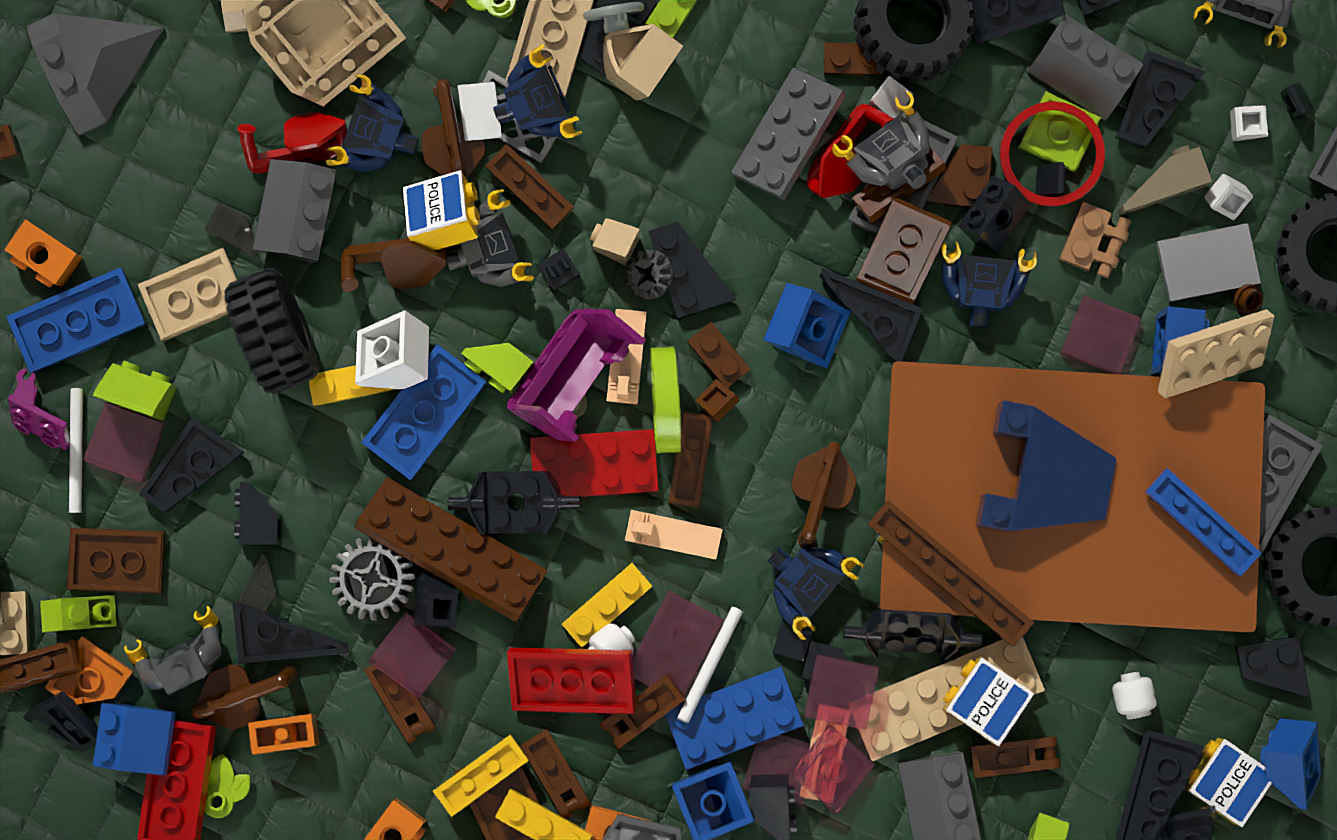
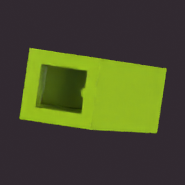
M510 343L465 348L461 353L467 359L464 365L477 375L483 371L490 376L491 379L488 383L502 394L506 389L513 394L534 365L531 359Z
M115 595L40 601L42 632L117 626Z

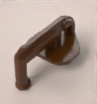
M440 79L433 87V94L439 100L443 125L432 126L423 133L421 145L424 161L441 175L461 170L467 179L485 153L483 139L465 141L462 121L457 122L450 83L446 79Z
M409 238L348 246L342 251L341 288L345 292H351L358 287L359 281L355 278V264L382 261L387 280L393 287L399 289L423 287L446 265V248L433 251L410 241Z
M830 442L827 447L800 460L796 465L791 483L793 493L798 498L811 502L803 530L798 536L799 545L806 549L814 546L816 543V533L824 506L832 509L846 507L850 503L855 489L856 476L842 454L841 446L838 442Z
M231 664L214 670L208 675L198 701L192 708V716L196 719L206 718L231 730L246 726L248 723L256 721L260 715L261 706L258 698L283 689L296 681L298 670L293 665H285L281 668L278 675L254 684L251 683L246 670L239 665Z

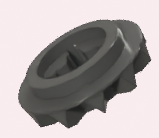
M656 250L639 251L637 255L629 259L630 264L625 272L628 276L627 285L634 291V295L644 299H655L667 292L672 283L673 270L664 254ZM652 267L651 275L655 281L646 280L644 282L645 274L641 268L650 269Z

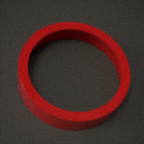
M1043 102L1022 111L1007 126L999 147V164L1005 181L1015 185L1030 203L1040 206H1060L1076 201L1084 196L1100 177L1105 160L1104 141L1096 123L1083 110L1063 102ZM1043 111H1062L1077 117L1091 132L1096 147L1095 164L1089 178L1074 192L1060 197H1044L1027 190L1016 179L1009 160L1010 143L1017 128L1032 115Z

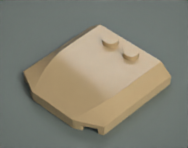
M252 0L242 9L250 44L290 92L321 106L326 105L358 78L355 76L356 74L362 75L406 38L375 0Z

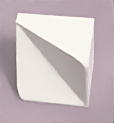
M888 76L870 100L869 105L881 110L892 118H896L902 111L896 108L895 98H898L900 105L906 106L910 101L906 91L912 95L913 93Z
M1266 105L1235 107L1230 111L1233 141L1268 136Z
M1224 173L1205 195V199L1212 209L1232 220L1237 218L1253 198L1245 185Z

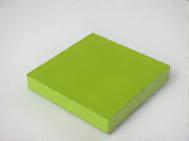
M1048 92L1044 93L1040 103L1063 102L1071 104ZM1076 106L1088 114L1098 126L1101 117ZM1056 110L1043 111L1034 114L1018 148L1051 164L1064 162L1065 171L1074 174L1088 147L1092 134L1081 120L1069 113Z

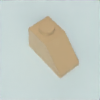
M607 218L603 225L597 223L590 237V240L594 242L592 245L594 251L627 266L640 239L639 229Z

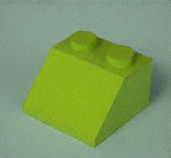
M123 361L122 366L112 363L96 387L93 396L164 421L177 387L168 383L170 377L152 371L151 376L139 373L140 366Z

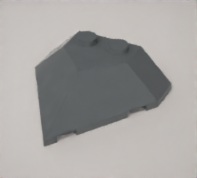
M53 13L27 26L31 44L60 105L79 136L109 122L114 108L121 97L126 94L149 56L148 52L156 39H159L163 33L164 27Z

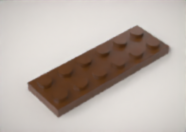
M388 477L381 484L354 526L358 531L515 622L520 618L548 571L486 534L480 535L478 529Z

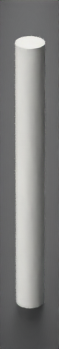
M82 388L70 389L69 513H82Z
M731 607L677 717L682 722L689 723L743 613V611L736 607Z

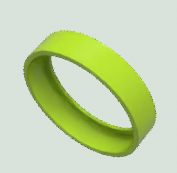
M650 348L656 452H681L675 348Z

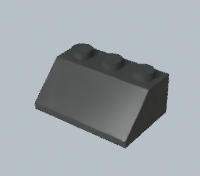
M1065 14L1027 73L1084 110L1101 117L1100 120L1105 122L1144 64Z
M271 159L252 250L312 264L318 261L336 169L305 162Z
M956 751L898 763L913 840H981L963 752Z

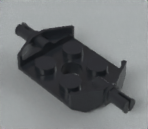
M483 471L478 473L466 497H448L447 503H459L449 504V510L466 509L480 535L543 533V535H547L553 531L559 521L562 510L582 509L583 503L571 502H580L583 499L581 495L565 496V494H562L556 479L550 471ZM515 493L521 494L525 499V506L522 510H517L512 506L511 498Z
M879 609L872 612L867 622H863L862 627L843 626V639H859L864 641L865 646L874 659H878L879 649H886L890 651H919L921 653L937 652L940 653V663H944L959 650V647H981L982 634L963 633V628L959 627L955 615L951 613Z

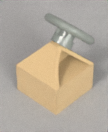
M641 2L616 4L586 11L583 14V18L586 21L604 20L603 25L606 36L604 37L603 61L607 80L636 101L649 97L683 45L654 24L629 29L627 15L643 11L644 4Z

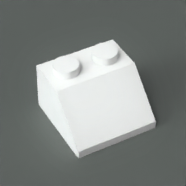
M404 310L357 331L355 384L364 387L405 389L427 380L429 326Z

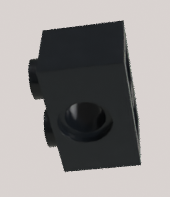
M992 176L958 227L976 245L997 254L1031 203L1015 185Z

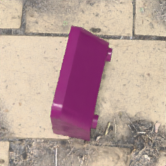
M576 309L567 316L507 403V408L516 416L557 440L576 442L579 438L574 433L577 427V423H575L577 416L573 411L606 364H612L615 361L617 363L621 362L627 356L630 344L643 345L646 339L609 309Z

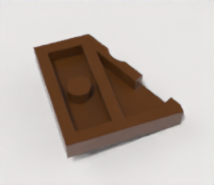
M962 144L930 193L926 204L971 208L989 182L993 147Z

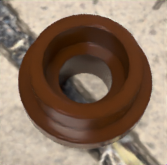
M1253 284L1243 285L1234 296L1233 304L1235 310L1242 314L1257 312L1263 303V294Z

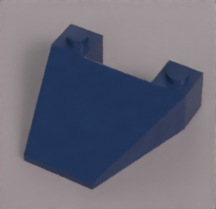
M1005 400L998 403L993 434L1024 440L1025 442L1014 499L987 493L981 495L976 527L1013 532L1105 520L1116 457L1035 406Z

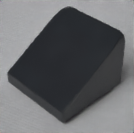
M1301 83L1292 84L1281 92L1280 95L1294 119L1314 110Z
M1064 162L1041 165L1037 168L1035 194L1044 197H1059L1064 192Z
M781 623L772 653L803 662L812 632L802 629L801 634L805 639L801 640L794 632L793 627Z

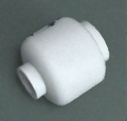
M609 623L590 637V647L588 649L632 650L633 656L634 648L632 643L635 641V638L627 627L623 626L620 628L615 624Z
M1139 672L1120 675L1122 681L1115 683L1112 687L1117 712L1126 715V719L1151 715V710L1157 705L1152 680L1148 677H1140Z

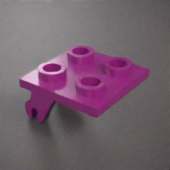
M20 370L16 375L18 384L15 392L8 398L13 426L24 434H30L31 432L41 437V441L51 448L56 449L60 447L67 451L70 446L67 422L36 407L38 390L37 386L34 385L36 382L35 373H32L28 380H24L23 378L27 374V370Z

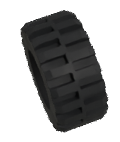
M894 0L858 1L855 9L856 17L853 20V30L858 32L855 38L857 46L864 47L865 51L862 55L867 62L873 59L877 63L874 68L882 74L885 69L891 72L890 77L897 81L903 76L907 77V83H917L919 78L929 81L934 79L938 73L943 75L954 63L956 64L972 39L971 34L975 30L976 20L972 18L976 12L974 2H969L968 0H924L936 10L941 21L942 30L939 37L932 43L925 45L911 44L900 39L888 23L887 9Z
M1334 193L1324 194L1321 199L1313 198L1307 201L1305 206L1298 208L1292 213L1291 218L1286 222L1277 245L1276 264H1278L1279 278L1286 285L1285 290L1290 296L1294 295L1300 305L1305 308L1306 306L1314 308L1315 313L1323 315L1324 312L1332 313V316H1337V283L1327 281L1318 276L1312 270L1308 261V247L1313 237L1323 229L1337 227V196H1334Z
M266 268L229 283L224 290V300L227 305L226 309L230 317V323L235 332L237 342L242 349L243 356L248 362L257 382L263 387V390L268 393L277 394L314 379L320 369L318 356L302 311L283 275L277 269Z
M1337 507L1310 509L1292 516L1291 520L1285 521L1278 527L1280 531L1277 535H1272L1269 544L1272 545L1269 552H1265L1264 561L1268 562V570H1264L1265 580L1270 579L1272 587L1268 589L1272 597L1279 599V607L1283 611L1292 613L1294 619L1308 622L1309 625L1337 626V595L1329 597L1316 594L1305 582L1301 568L1303 554L1311 542L1323 537L1337 539Z

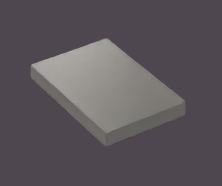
M1248 223L1156 242L1168 303L1239 289L1249 283L1253 285L1261 284Z

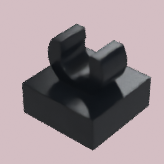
M563 248L537 265L554 292L580 276L579 271Z

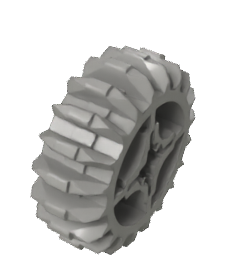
M370 537L367 540L368 546H365L363 540L358 538L356 539L357 550H354L350 544H347L345 549L350 555L346 557L338 553L336 556L338 560L343 562L342 567L339 565H332L331 567L332 570L340 572L339 577H330L331 583L340 582V587L333 589L332 593L333 595L344 594V597L338 601L340 606L345 605L347 602L351 603L347 609L348 614H353L359 608V619H364L367 611H370V618L372 621H375L378 617V610L381 611L383 618H388L389 611L387 608L389 606L394 612H399L400 607L396 601L398 599L403 603L409 601L406 596L402 595L403 590L413 592L414 587L405 585L406 579H415V574H405V569L413 567V563L405 562L402 564L401 560L405 557L400 554L395 555V551L389 548L386 549V546L381 543L375 546V540ZM375 552L374 558L371 559L366 569L359 570L351 567L358 557L366 553ZM384 555L395 565L398 576L397 580L391 579L383 573L384 562L382 561ZM375 569L378 571L376 575L380 576V579L386 580L387 584L379 582L373 583L372 587H369L367 585L369 581H365V577L358 576V573L372 574ZM348 576L361 582V594L363 595L361 601L352 594L348 585ZM379 588L395 589L387 600L379 604L370 605L372 597H374L376 590Z

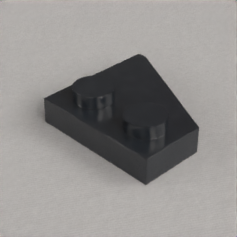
M1299 636L1235 647L1241 678L1299 696H1310Z
M63 691L30 708L23 716L29 723L37 719L50 727L48 734L65 741L69 746L80 752H84L96 745L97 724Z

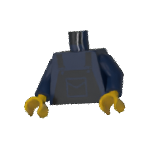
M541 44L527 56L520 59L507 77L508 86L504 89L507 101L493 107L495 116L500 124L515 118L521 130L528 129L530 133L535 135L575 137L582 134V131H576L573 128V122L578 121L579 118L575 116L568 119L572 112L550 64L552 56L549 58L542 56L541 49L545 45Z
M356 74L355 76L361 79L362 86L358 89L354 85H349V88L352 92L364 94V96L359 95L342 147L328 148L329 151L336 153L337 160H326L327 165L337 166L342 164L345 168L359 172H368L383 168L386 163H393L398 150L414 155L419 138L404 133L406 121L402 117V109L388 93L371 84L367 76Z
M957 241L955 242V250L947 252L946 244L943 242L940 246L944 257L942 260V282L950 298L957 301L958 308L971 309L969 326L988 328L989 311L1001 312L1004 307L1011 306L1024 291L1031 269L1037 264V253H1034L1031 261H1025L1023 259L1025 249L1020 250L1018 255L1019 265H1017L1015 260L962 255Z
M813 546L807 550L801 549L794 558L778 547L767 560L768 563L781 573L773 582L776 586L773 596L778 612L793 627L794 632L801 640L805 639L801 634L802 628L808 626L812 631H815L809 619L839 584L845 574L851 579L856 580L858 577L851 573L852 568L855 565L864 568V564L856 558H848L833 549Z

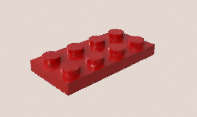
M654 429L578 434L579 438L576 442L557 440L552 436L530 438L532 471H550L556 479L561 493L565 494V496L581 495L582 497L658 492Z
M510 648L507 651L512 711L634 714L636 710L632 650Z
M179 720L174 721L167 775L146 774L137 840L201 839L217 726Z

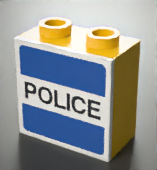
M461 170L403 187L407 236L410 241L435 251L478 238L477 225L481 221L479 212L474 204V201L478 200V194L474 183H469Z
M977 657L975 661L970 659L960 673L964 678L958 687L952 685L942 700L946 703L943 710L994 745L999 746L1034 693L982 657Z
M1217 738L1216 741L1211 740L1206 745L1208 748L1203 755L1204 758L1196 768L1185 791L1206 806L1215 805L1216 812L1232 824L1243 827L1272 783L1266 778L1265 766L1226 739Z

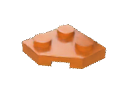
M81 636L78 640L82 672L50 680L45 686L54 695L63 691L75 701L76 705L117 698L134 674V671L85 636Z

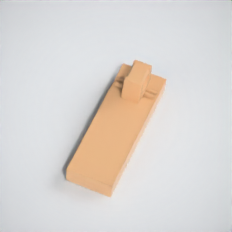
M616 309L615 315L644 338L647 312ZM630 344L627 356L619 363L615 361L610 364L607 402L638 405L643 345Z
M631 510L625 541L716 560L722 529Z

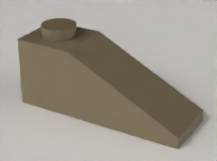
M1189 145L1171 151L1172 156L1117 210L1119 216L1206 187L1210 184L1212 179L1200 147L1190 150Z

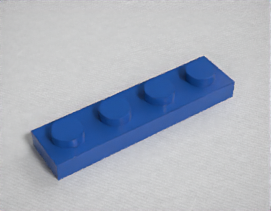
M1168 468L1164 469L1145 490V493L1238 577L1242 576L1261 555V552Z

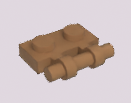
M1082 202L1059 260L1085 271H1088L1092 261L1101 264L1097 274L1101 277L1109 278L1112 269L1116 268L1119 262L1117 256L1121 246L1127 242L1130 235L1127 231L1131 221L1120 217L1117 226L1112 227L1107 225L1112 213ZM1102 236L1111 238L1106 253L1097 250Z

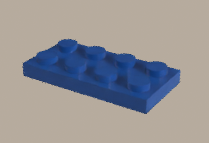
M122 267L6 316L31 374L42 371L147 325Z
M437 344L428 355V379L402 389L361 443L412 481L487 382Z
M781 667L702 696L689 723L682 722L677 718L684 703L665 714L686 770L803 727Z

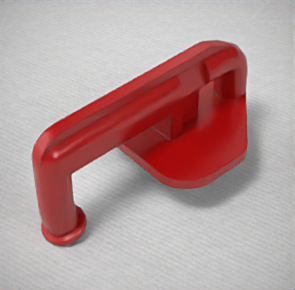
M869 104L857 106L811 164L806 181L808 188L822 198L854 191L861 180L846 164L847 159L845 157L834 155L832 151L833 144L835 143L840 150H847L846 144L840 138L843 135L848 136L852 140L853 146L851 150L855 154L853 148L857 144L854 141L869 121L882 128L895 118Z
M318 112L296 116L284 123V143L286 148L262 153L257 152L253 135L256 128L253 125L240 124L237 130L246 164L251 172L257 174L268 172L271 159L305 163L332 159L337 155L334 151H329L328 148L342 147L347 133V126L343 119ZM335 136V139H336V140L327 142L328 140H330L332 137Z

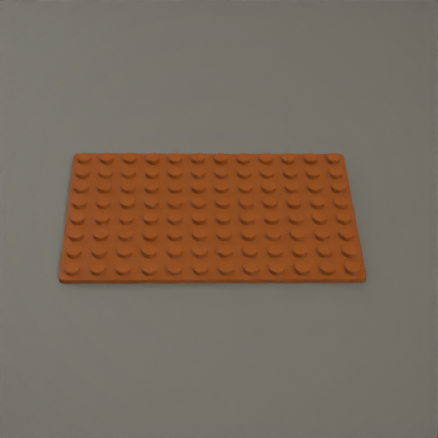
M897 361L891 367L885 503L889 500L1030 620L1253 632L1256 629L1259 557L1242 576L1238 577L1145 493V490L1164 469L1168 468L1259 550L1265 386L1262 383L1219 380L1165 399L1158 393L1161 377ZM1005 400L1035 406L1116 457L1105 520L1013 532L976 527L981 495L987 493L1014 499L1025 442L1024 440L993 434L998 403ZM883 539L880 609L951 613L957 616L976 617Z

